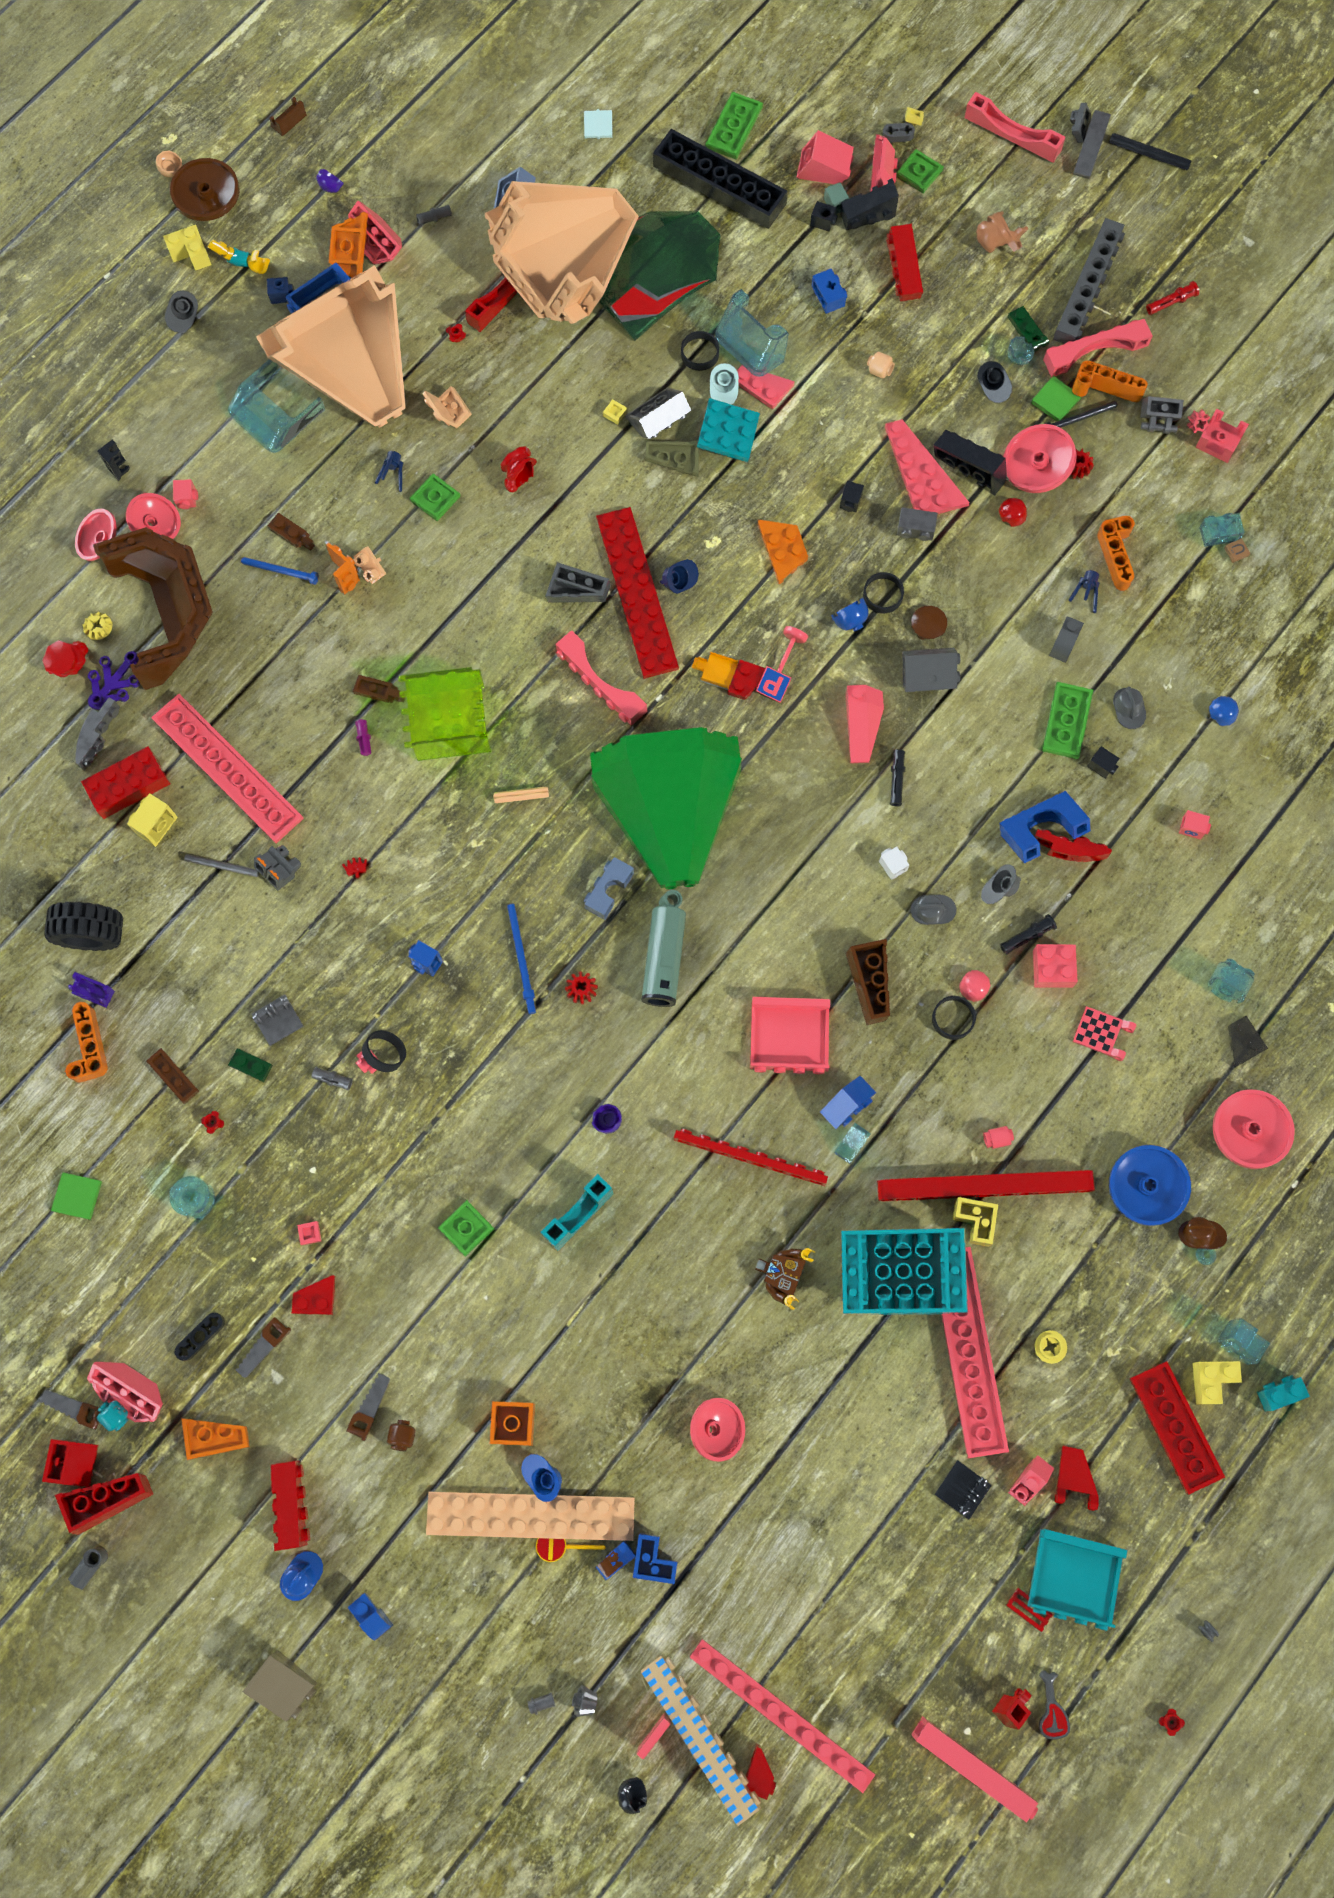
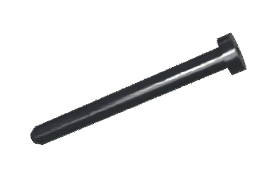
M1112 401L1055 423L1047 422L1044 424L1062 428L1114 409L1118 404L1116 401Z

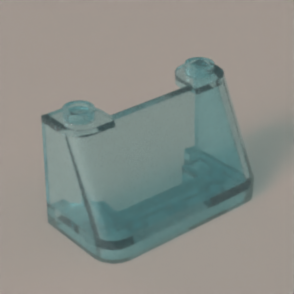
M740 289L732 295L716 329L715 338L753 375L758 377L764 376L784 362L789 333L780 325H772L766 329L744 309L749 303V296Z

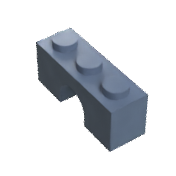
M615 857L612 861L606 863L603 869L605 871L604 874L596 879L594 890L592 893L589 892L584 899L585 909L603 920H606L615 905L614 899L606 894L607 888L612 885H618L625 889L634 875L633 867Z

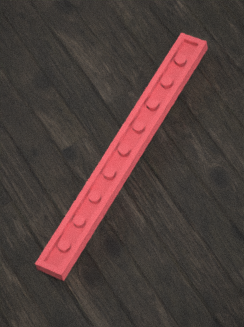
M702 1639L690 1656L692 1660L864 1793L874 1778L875 1773Z

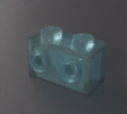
M1227 513L1218 517L1208 516L1199 527L1204 547L1234 542L1241 539L1245 533L1240 513Z

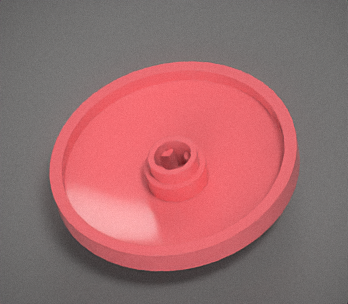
M1050 424L1034 425L1020 431L1012 438L1004 452L1007 478L1016 488L1029 493L1047 492L1060 486L1071 475L1075 467L1077 456L1072 438L1062 428Z
M1251 1089L1232 1094L1220 1104L1213 1119V1135L1218 1148L1231 1162L1244 1168L1263 1169L1278 1163L1288 1154L1294 1141L1295 1128L1290 1112L1278 1098L1264 1091Z

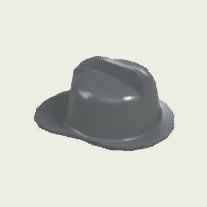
M180 290L175 292L169 300L165 312V321L167 326L174 332H186L194 322L198 302L192 293Z
M1131 687L1118 690L1113 697V704L1119 723L1128 729L1141 727L1146 720V709L1142 694L1137 689Z
M1005 864L997 870L982 889L981 898L983 902L994 904L1003 897H1010L1018 891L1021 878L1016 875L1014 866Z
M923 895L915 899L911 905V915L914 920L925 925L949 923L954 919L957 910L954 901L945 895Z

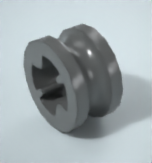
M1207 1620L1204 1621L1203 1626L1198 1627L1200 1632L1210 1642L1214 1641L1213 1638L1215 1636H1219L1217 1630Z

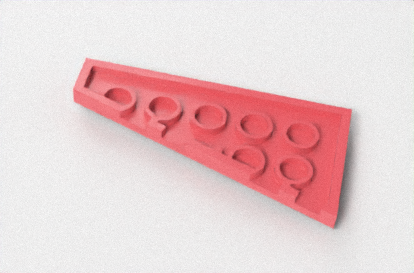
M903 419L885 424V430L913 509L941 514L969 506L970 502Z

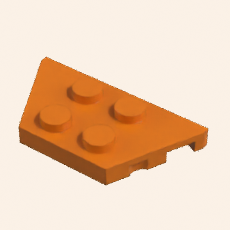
M361 212L359 216L353 219L349 218L341 224L338 223L332 226L329 263L332 265L337 263L351 278L363 271L368 219L366 212Z
M758 520V526L778 584H781L790 573L793 574L798 566L803 565L808 560V554L797 525Z

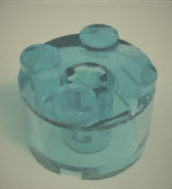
M1226 959V961L1218 963L1207 985L1213 988L1211 992L1218 998L1227 1002L1238 1000L1237 1003H1242L1254 983L1255 973L1251 969L1238 965L1233 959Z
M196 1176L181 1178L171 1187L169 1192L172 1208L187 1218L198 1219L206 1216L211 1211L215 1201V1193L211 1185ZM194 1194L193 1201H190L191 1195Z

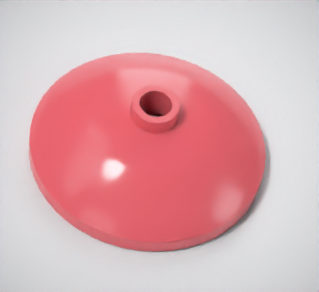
M143 493L134 497L127 506L126 521L132 532L147 527L157 534H163L172 539L178 534L181 526L179 512L172 502L165 497L155 493Z
M96 509L89 513L81 522L75 537V548L77 554L86 561L99 559L100 556H97L93 544L116 537L117 525L115 517L111 512L106 509Z
M711 1398L704 1401L696 1409L691 1420L690 1434L697 1452L702 1457L716 1462L726 1461L738 1453L745 1438V1422L741 1411L733 1402L724 1398Z

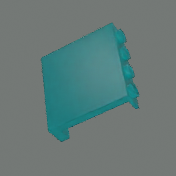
M1041 1529L1028 1606L1033 1607V1612L1046 1615V1611L1052 1612L1054 1617L1066 1620L1068 1616L1075 1618L1074 1623L1086 1626L1087 1622L1095 1623V1628L1108 1631V1627L1115 1628L1116 1625L1112 1624L1122 1559H1126L1128 1550Z

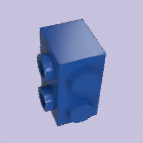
M419 940L409 949L408 957L411 960V965L414 966V970L422 975L427 973L434 977L443 962L439 952Z

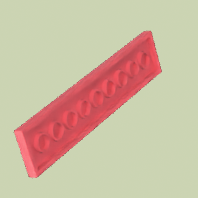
M177 694L151 717L276 844L304 819L180 694Z
M966 1247L968 1312L941 1314L966 1454L967 1458L1007 1453L1009 1449L971 1247Z

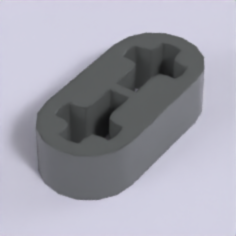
M910 123L887 124L883 128L882 136L886 137L889 142L911 141L914 138L915 127Z

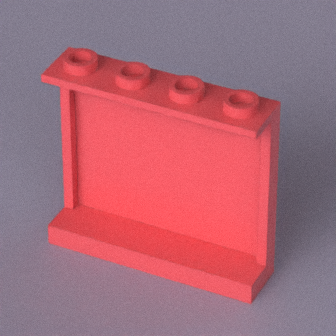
M752 997L750 1069H754V1072L759 1073L766 1072V1070H774L775 1073H785L786 1070H790L795 1074H804L805 1071H813V1074H825V1072H828L830 999Z

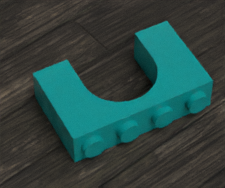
M597 1174L584 1187V1194L577 1203L560 1219L554 1218L541 1231L543 1237L559 1251L614 1195L612 1187Z

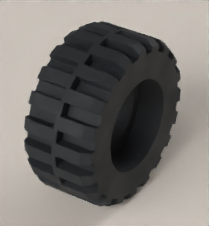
M59 902L52 904L47 909L44 936L49 943L64 948L85 951L112 950L121 943L123 916L118 910L100 904Z

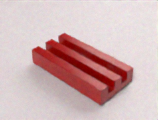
M1017 1587L1006 1606L1042 1632L1054 1614L1046 1611V1616L1043 1618L1038 1613L1033 1612L1032 1608L1017 1598L1020 1594L1026 1600H1029V1596ZM1015 1601L1041 1621L1040 1625L1012 1605Z

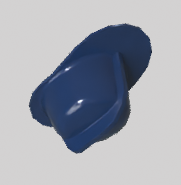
M689 559L677 562L664 570L660 583L664 584L673 593H681L692 588L698 581V567Z

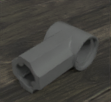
M95 1547L85 1552L82 1561L68 1578L73 1586L81 1590L86 1587L100 1566L107 1561L108 1553L106 1549ZM93 1552L99 1556L97 1563L92 1559Z

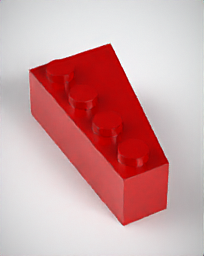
M299 1461L271 1464L272 1494H276V1498L273 1499L272 1511L277 1516V1520L273 1524V1533L278 1537V1543H274V1551L307 1546V1541H310L309 1528H306L305 1520L308 1519V1511L303 1503V1498H306L305 1486H302L301 1483L304 1470L303 1465Z

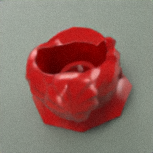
M527 446L516 448L508 453L501 462L502 472H507L504 485L509 492H516L520 486L528 482L530 477H534V466L537 460L530 458L531 452Z
M60 640L47 646L42 660L45 670L49 674L63 678L68 675L78 674V671L83 668L82 666L86 662L85 656L88 653V648L81 641H74L72 644Z

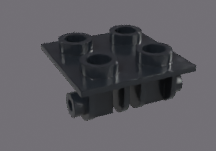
M957 1460L934 1495L969 1520L992 1485Z

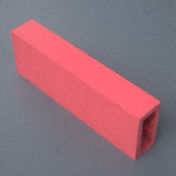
M922 1716L911 1734L919 1744L1026 1823L1029 1819L1032 1820L1038 1811L1036 1807L1038 1802L1031 1795Z

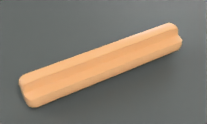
M545 786L495 792L493 797L495 803L549 797V790Z

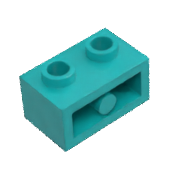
M1293 1375L1282 1378V1382L1275 1385L1274 1382L1263 1385V1390L1257 1391V1395L1264 1411H1274L1310 1397L1302 1377L1294 1378Z

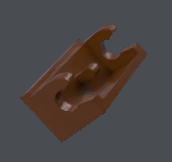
M295 97L291 99L292 105L275 120L273 116L269 118L271 127L281 136H284L307 116L303 102L301 100L297 102Z

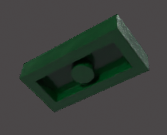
M238 1048L228 1064L229 1067L263 1083L273 1066Z

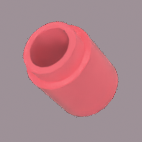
M1007 1126L989 1129L988 1132L983 1133L987 1148L995 1149L1009 1146L1011 1141H1014L1013 1131L1008 1129Z

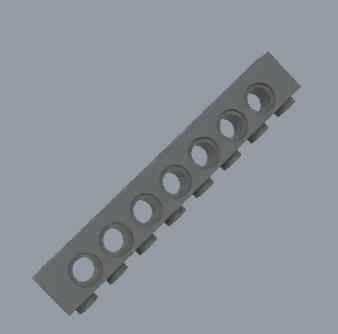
M1108 218L1104 219L1058 324L1053 340L1065 344L1068 341L1080 339L1083 332L1080 330L1081 326H1086L1089 318L1086 315L1088 312H1092L1095 304L1092 301L1094 298H1098L1101 288L1098 287L1100 284H1104L1107 277L1105 271H1109L1112 266L1113 260H1111V257H1116L1119 249L1117 244L1122 243L1125 233L1122 232L1124 224Z

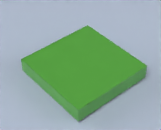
M915 149L896 172V177L924 194L943 171L944 166Z
M1053 376L1032 399L1031 403L1055 421H1060L1077 404L1081 397L1076 396L1072 392V388Z
M433 473L410 497V501L438 521L461 495Z
M62 1172L51 1211L91 1220L102 1181Z
M468 1200L438 1227L465 1257L494 1230L493 1226Z

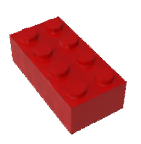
M149 746L81 781L94 808L103 819L142 800L149 793L153 794L170 785L165 772Z

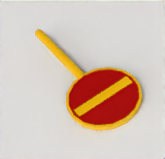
M538 1538L536 1542V1552L546 1562L558 1561L563 1557L566 1549H606L604 1545L566 1544L565 1539Z

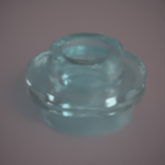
M1197 1249L1196 1259L1203 1265H1210L1216 1260L1215 1249ZM1204 1251L1209 1252V1258L1204 1257Z

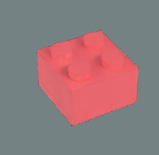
M1037 944L1033 949L1034 988H1073L1078 982L1076 945Z

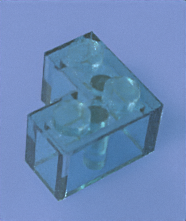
M1242 1318L1230 1320L1217 1340L1222 1344L1221 1347L1229 1353H1236L1239 1355L1238 1359L1247 1365L1258 1364L1270 1345L1267 1340L1256 1334L1258 1332L1257 1328Z

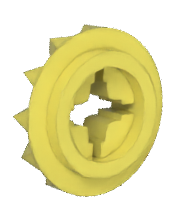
M100 612L91 613L88 618H85L84 624H82L83 632L90 639L101 640L110 634L112 621L106 614ZM92 623H99L102 628L94 627Z
M1045 1331L1036 1338L1034 1347L1036 1355L1041 1361L1054 1364L1060 1362L1065 1357L1067 1343L1060 1333ZM1047 1341H1049L1050 1344L1058 1343V1345H1056V1347L1053 1348V1353L1050 1350L1043 1351V1349H1045V1347L1048 1346Z

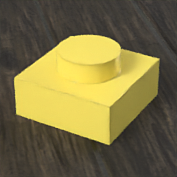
M907 107L905 121L913 126H921L924 112Z
M612 399L603 411V417L618 425L627 413V407Z

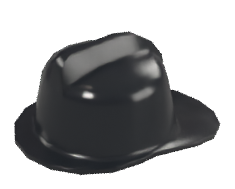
M988 361L981 365L977 378L985 395L994 403L1006 401L1012 393V384L1004 367L996 361Z

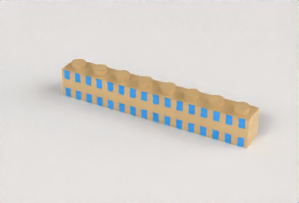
M661 1655L643 1668L641 1673L731 1817L739 1826L761 1809L759 1806L761 1800L755 1791L751 1792L747 1787L749 1782L742 1771L738 1772L735 1768L736 1761L730 1752L726 1753L723 1749V1740L717 1732L714 1734L709 1727L712 1725L711 1721L705 1713L702 1715L697 1708L700 1705L695 1696L688 1694L685 1689L687 1687L685 1680L681 1675L678 1677L673 1670L676 1668L669 1656L666 1658L664 1655Z

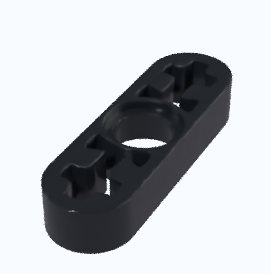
M218 1313L207 1315L176 1346L174 1351L176 1358L182 1361L191 1360L224 1327V1317ZM212 1318H215V1319L219 1318V1320L217 1321V1323H218L219 1325H218V1326H214V1325H213V1326L209 1329L210 1331H212L211 1334L209 1333V1331H208L207 1329L203 1328L204 1325H205L206 1327H209V1326L212 1324V1321H211ZM198 1331H203L205 1334V1339L201 1343L195 1341V1334ZM189 1340L191 1341V1343H192L193 1345H196V1346H197L196 1348H194V1347L191 1346V1347L188 1349V1351H187V1352L189 1353L188 1356H186V1355H182V1356H181V1354H182L181 1348H182V1347L188 1348V1347L191 1345L190 1343H188Z

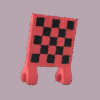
M1086 1006L1073 1042L1111 1056L1118 1061H1123L1126 1052L1115 1049L1113 1046L1120 1028L1126 1032L1133 1033L1136 1024Z

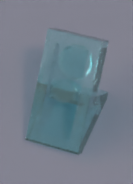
M854 1123L834 1153L851 1164L871 1133Z

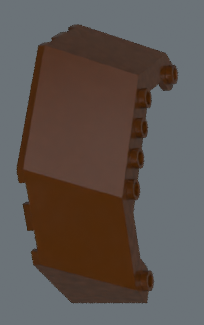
M145 527L93 544L97 556L99 555L106 565L110 576L119 578L131 575L149 583L168 643L137 653L138 663L136 665L134 663L130 664L132 673L142 687L148 690L163 685L187 658L213 611L192 547L180 544L170 537L157 534Z

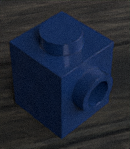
M288 277L267 279V294L271 304L288 303L286 296L294 291L293 284L289 283Z

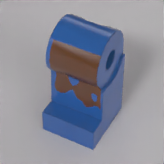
M623 1541L595 1568L607 1580L635 1558L636 1554Z

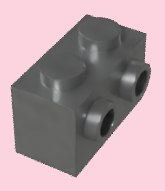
M902 507L897 535L903 538L933 541L938 513Z

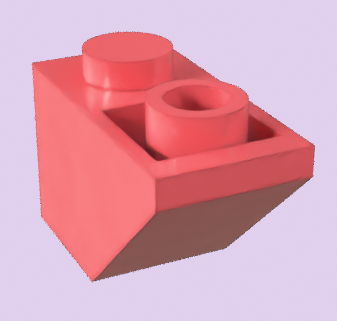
M1037 1455L1026 1466L1008 1493L1025 1506L1048 1483L1054 1468Z

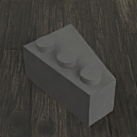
M557 562L545 597L548 603L605 602L611 584L609 578Z

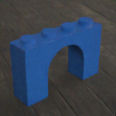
M1064 791L1000 822V833L1021 861L1026 863L1041 856L1040 843L1030 832L1032 827L1041 822H1056L1062 825L1073 839H1076L1091 831L1090 818L1072 797Z

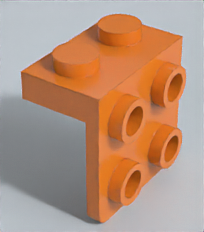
M328 542L326 547L332 561L339 566L333 573L339 590L345 595L348 591H352L360 581L357 574L358 570L350 556L347 555L345 557L337 545H331Z

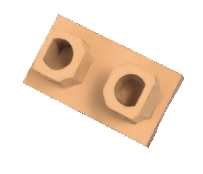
M368 546L353 556L355 565L361 567L364 571L363 577L367 582L370 581L374 584L386 575V572L380 565L381 558L376 559Z

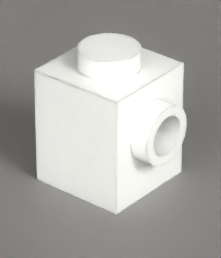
M895 847L893 849L888 848L881 853L882 856L879 863L891 880L908 870L907 856L902 850L900 851Z

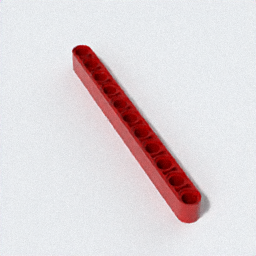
M1092 1170L902 1178L877 1181L878 1201L1095 1191Z

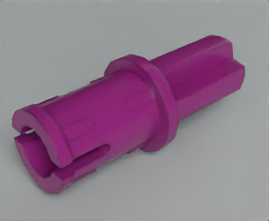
M360 719L355 722L358 735L356 740L359 742L360 754L368 756L372 753L370 746L371 735L368 733L367 721Z

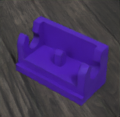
M74 972L72 976L75 980L74 984L68 985V989L72 991V994L107 1008L115 991L108 985Z

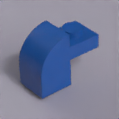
M366 1593L348 1606V1609L360 1623L361 1629L374 1641L393 1626L381 1608L378 1609Z

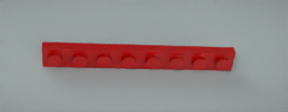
M686 1129L676 1130L674 1135V1141L824 1187L827 1183L828 1176L824 1175L825 1172L813 1169V1171L805 1169L806 1166L797 1163H794V1166L786 1164L787 1161L784 1159L775 1158L773 1160L767 1158L768 1155L761 1152L753 1154L748 1152L749 1149L745 1147H730L728 1142L719 1140L717 1143L711 1141L710 1137L701 1134L699 1137L694 1136L691 1131Z

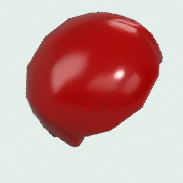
M1008 498L1000 505L999 515L1003 522L1009 523L1011 527H1016L1026 521L1027 508L1021 499Z

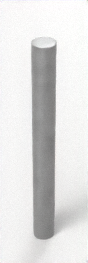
M186 854L184 858L185 861L253 877L259 876V872L256 869L190 854Z

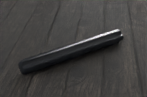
M1112 133L1109 140L1111 144L1184 170H1188L1192 162L1190 159L1116 133Z

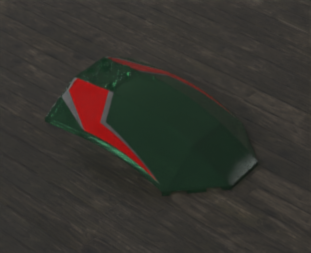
M650 211L639 216L599 303L628 335L636 341L684 299L713 281L717 282L720 233L699 211Z

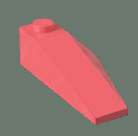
M868 685L847 686L845 694L850 763H869L884 710L883 691Z

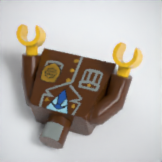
M809 1248L779 1251L777 1255H773L771 1263L759 1258L755 1269L766 1274L764 1283L766 1284V1290L772 1298L786 1305L791 1310L795 1309L791 1306L792 1301L799 1302L793 1295L805 1265V1260L809 1262L814 1261V1259L808 1258L809 1253H815L814 1250Z

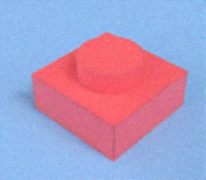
M318 1221L297 1225L300 1245L303 1246L322 1241Z

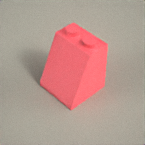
M818 130L802 148L796 178L829 184L842 183L851 174L850 165L854 158L852 155L854 147Z

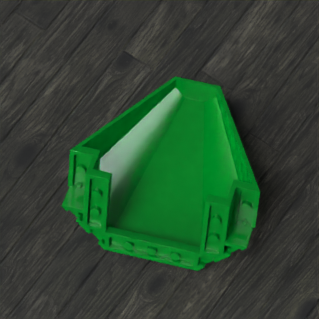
M698 727L627 735L621 737L620 742L617 744L611 742L603 746L602 751L591 752L593 789L659 886L671 890L677 888V886L694 887L695 884H699L741 772L742 758L740 757L738 737H726V733L718 731L709 733L707 728Z

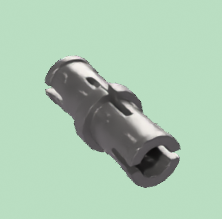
M316 1067L312 1072V1079L323 1081L328 1086L332 1087L334 1085L348 1091L352 1086V1078L341 1076L336 1071L330 1072Z

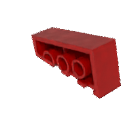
M912 223L892 226L887 234L886 242L893 269V278L896 282V295L899 296L900 302L920 299L923 294V287Z
M136 1473L105 1483L94 1484L86 1488L75 1489L67 1493L56 1494L55 1497L69 1533L79 1535L153 1495V1491L147 1476Z

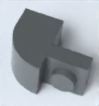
M1067 616L1049 656L1066 663L1084 623Z

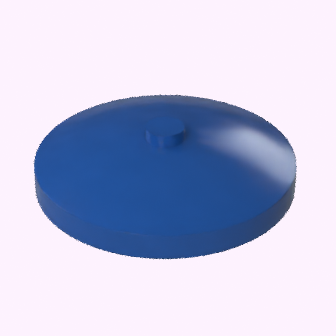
M1143 1145L1125 1152L1115 1162L1109 1177V1191L1116 1208L1126 1218L1141 1225L1155 1226L1170 1222L1182 1213L1190 1198L1191 1180L1186 1166L1173 1152L1160 1146Z

